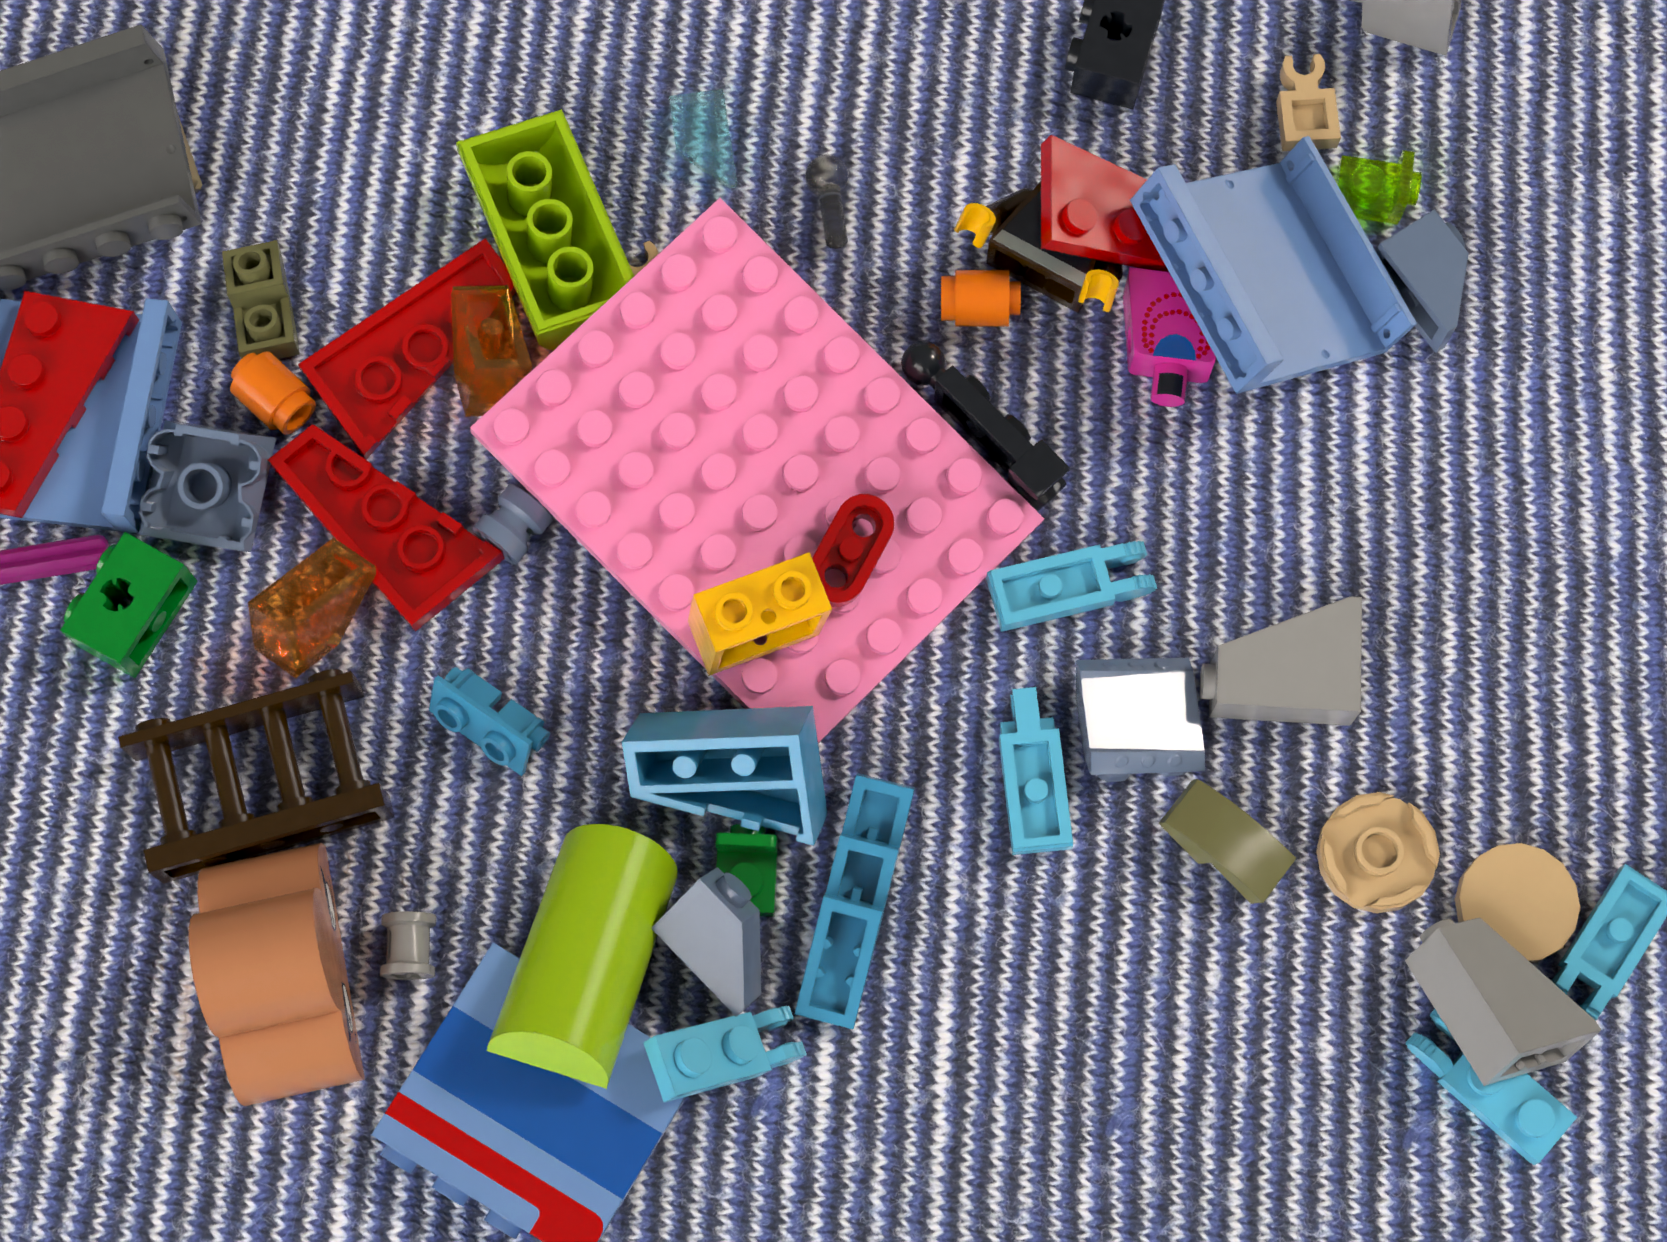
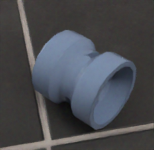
M509 484L497 498L500 509H495L492 514H484L473 526L472 530L479 539L484 542L486 540L501 550L505 557L504 560L516 565L528 551L527 542L531 539L530 534L541 535L551 524L553 518L532 496L521 488Z

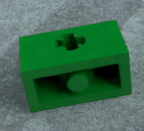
M124 532L118 543L109 546L100 557L96 568L97 575L86 592L78 594L67 607L64 615L65 623L60 631L77 647L136 678L198 581L183 563ZM124 597L128 601H132L127 608H124L121 604L118 605Z

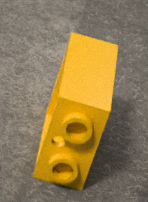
M808 552L693 594L688 624L708 676L818 636L832 611V607L811 554ZM765 635L767 637V641L763 645H757L753 641Z

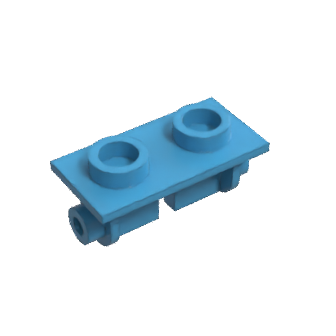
M454 667L449 671L445 679L438 675L434 679L429 711L435 715L443 727L449 731L461 733L481 747L485 755L494 763L502 766L506 765L522 776L526 771L531 748L538 752L549 739L550 732L543 728L544 720L536 717L512 699L499 712L493 710L492 707L501 699L502 692L476 675L469 668L462 671Z

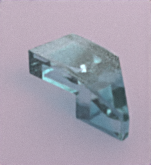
M723 89L669 96L677 154L727 188H737Z

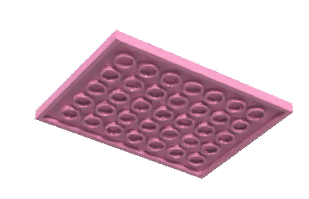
M721 198L714 202L470 427L471 434L704 668L705 665L688 624L693 594L808 552L813 557L840 506L852 496L870 494L886 502L894 516L893 534L862 592L852 603L842 607H832V611L818 636L712 675L745 709L813 706L818 744L986 579L987 572L996 569L1044 521V518ZM857 519L852 523L854 532L861 537H867L873 533L871 523L865 519ZM830 569L825 572V580L830 586L841 587L846 583L845 575L840 570ZM765 635L753 641L757 645H763L766 643L767 637Z

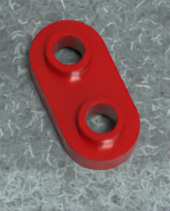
M858 494L847 499L840 506L812 557L831 607L848 605L860 595L893 534L895 523L893 513L887 503L877 496ZM857 519H865L871 523L873 533L867 537H861L854 532L852 523ZM830 569L840 570L845 575L846 583L841 587L830 586L825 580V572Z

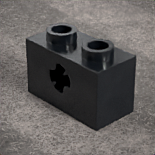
M1084 0L1079 23L1087 25L1083 39L1073 37L1065 64V70L1074 72L1070 93L1133 110L1159 26L1165 0Z

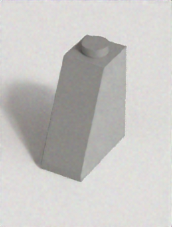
M1350 596L1219 645L1210 664H1202L1200 673V698L1210 699L1209 718L1350 726L1361 712L1362 597Z
M1481 918L1453 923L1451 919H1444L1433 924L1420 935L1422 944L1405 960L1483 1086L1564 1063L1601 1031L1595 1019Z

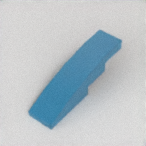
M859 773L856 774L826 893L823 896L795 1015L854 1029L915 791L914 787Z

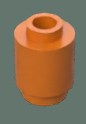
M955 270V276H941V321H955V327H1009V315H1020L1021 282L1010 281L1009 270Z
M269 351L258 355L250 353L244 356L231 372L233 381L230 392L270 430L278 429L284 435L292 434L308 421L316 408V402L310 397V388Z

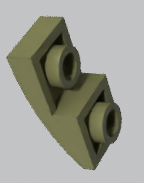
M275 240L222 251L227 296L233 307L238 352L241 359L250 353L258 355L266 351L271 352L278 359L300 355L292 303L278 241Z
M1194 779L1189 783L1159 822L1161 827L1198 864L1211 863L1250 904L1264 903L1296 860V857L1256 820L1199 779Z

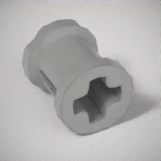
M402 911L382 915L381 925L387 928L386 964L380 966L381 977L394 980H419L435 977V967L429 964L430 928L436 926L437 916L435 914Z

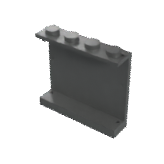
M142 24L0 71L1 290L20 288L26 284L27 280L49 273L62 274L73 271L80 263L101 256H120L127 253L132 246L154 239H172L182 234L183 230L202 224L165 52Z

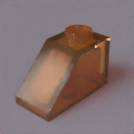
M508 285L453 286L451 305L454 376L465 417L483 416L532 371V363Z
M332 538L248 602L254 649L294 678L300 676L339 645L376 575V566L335 538Z

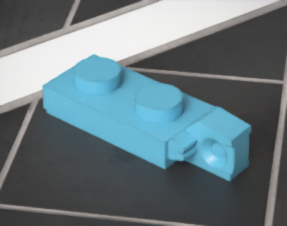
M1036 687L1012 689L1013 695H1010L1013 721L1000 722L1001 734L999 735L1012 855L1070 850L1073 848V837L1059 728L1055 729L1053 717L1040 718Z

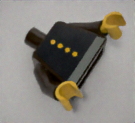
M1041 181L1034 189H1020L987 206L978 203H970L965 206L954 231L959 233L961 230H969L975 233L976 236L972 245L977 248H982L988 236L992 235L988 244L986 264L997 270H1009L1010 277L1077 313L1080 312L1087 298L1101 300L1104 303L1102 311H1111L1119 282L1123 276L1122 264L1041 249Z

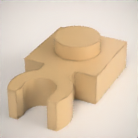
M1321 54L1313 55L1310 63L1311 73L1307 75H1302L1295 71L1292 55L1285 56L1280 70V81L1288 91H1279L1276 100L1282 151H1291L1306 136H1310L1317 149L1338 147L1341 134L1335 88H1318L1325 71V62Z

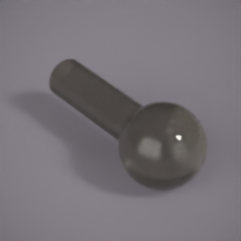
M824 154L814 158L809 163L805 173V181L809 190L819 197L826 245L829 248L838 249L844 247L848 242L841 193L848 185L849 172L846 164L840 158Z

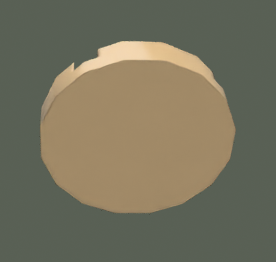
M1381 792L1356 795L1338 806L1320 830L1316 850L1320 874L1333 894L1353 908L1372 913L1400 910L1422 896L1434 878L1440 856L1435 830L1421 810L1411 803L1406 804L1401 799L1393 798L1394 795Z
M1523 843L1498 845L1475 858L1460 877L1455 896L1458 923L1481 918L1530 963H1537L1563 948L1576 930L1580 912L1577 886L1564 864L1544 849Z

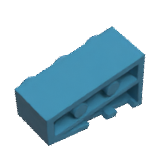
M813 706L640 713L622 740L630 797L704 816L706 811L741 820V827L759 831L761 826L797 835V842L815 845L828 813Z

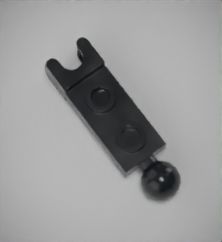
M918 341L907 348L901 360L902 371L907 379L916 385H930L935 390L934 401L1008 474L1007 482L1036 511L1044 507L1066 486V482L1062 477L1070 471L1068 465L1043 440L1038 441L1033 446L1029 442L1031 437L1025 426L1011 414H1007L1004 417L990 403L991 396L977 378L972 375L964 377L953 365L946 370L945 355L939 346L930 341Z

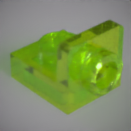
M1403 150L1397 163L1341 156L1337 167L1336 183L1357 219L1398 224L1407 205H1416L1422 174L1421 172L1413 171L1414 151Z

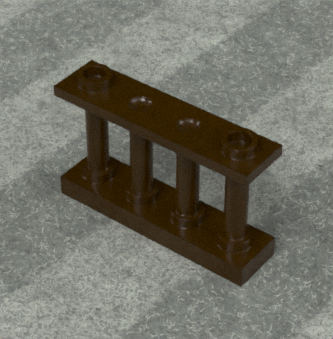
M340 669L324 670L311 675L308 678L307 684L172 722L168 718L150 719L136 725L135 732L119 736L120 748L134 760L139 761L148 758L165 836L160 838L161 845L143 850L148 873L165 884L199 874L202 868L266 855L395 818L390 796L381 784L371 785L369 780H363L344 704L345 702L364 697L362 686L351 671L343 673ZM321 709L340 786L335 789L336 795L313 801L312 797L305 796L287 719ZM264 726L282 802L277 805L278 812L255 818L254 814L247 813L229 735ZM206 742L224 819L219 821L218 829L196 834L195 830H189L171 751Z

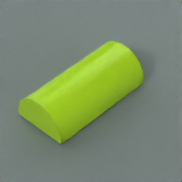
M562 109L456 142L461 161L537 342L544 349L552 351L634 277Z
M608 824L582 825L566 834L488 1043V1052L607 1089L658 937L652 930V927L666 913L678 875L677 866L673 858L663 847L638 832Z

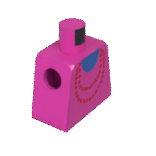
M1129 267L1123 291L1128 371L1133 375L1153 377L1151 401L1153 403L1166 407L1183 405L1185 403L1187 382H1208L1216 356L1170 273Z

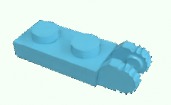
M1133 541L1101 548L1099 544L990 570L987 572L986 580L1000 631L1003 632L1112 606L1114 601L1123 602L1151 594V592L1157 589L1153 575H1137L1111 582L1107 568L1134 564L1145 558L1147 552L1144 541Z
M1627 864L1622 865L1559 962L1558 966L1561 969L1552 979V982L1566 995L1576 978L1592 987L1594 991L1580 1007L1595 1021L1602 1013L1608 1001L1618 996L1666 919L1667 890Z
M786 1005L769 1009L753 1016L751 1012L739 1014L737 1017L731 1016L655 1035L643 1042L663 1102L756 1078L772 1070V1068L786 1065L806 1056L807 1053L802 1041L788 1042L765 1052L759 1032L765 1030L773 1031L784 1027L787 1022L793 1020L790 1006Z
M1434 1009L1430 1013V1017L1432 1018L1431 1020L1435 1023L1439 1030H1441L1443 1033L1449 1036L1456 1043L1451 1033L1447 1029L1446 1025L1440 1018L1439 1014ZM1414 1032L1406 1041L1407 1048L1439 1077L1437 1080L1439 1084L1533 1165L1541 1162L1577 1118L1576 1115L1527 1073L1483 1086L1463 1052L1452 1063L1449 1057L1432 1040L1422 1034Z

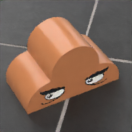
M323 843L202 868L198 876L199 913L193 914L189 923L190 962L203 1016L211 1032L219 1038L226 1074L238 1102L243 1106H249L365 1080L326 846Z

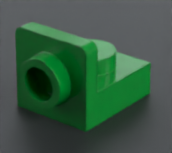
M741 824L731 825L730 833H716V867L724 874H733L746 885L752 896L750 901L760 910V916L775 917L778 860L777 836L766 834V828L761 826L759 831L741 827Z

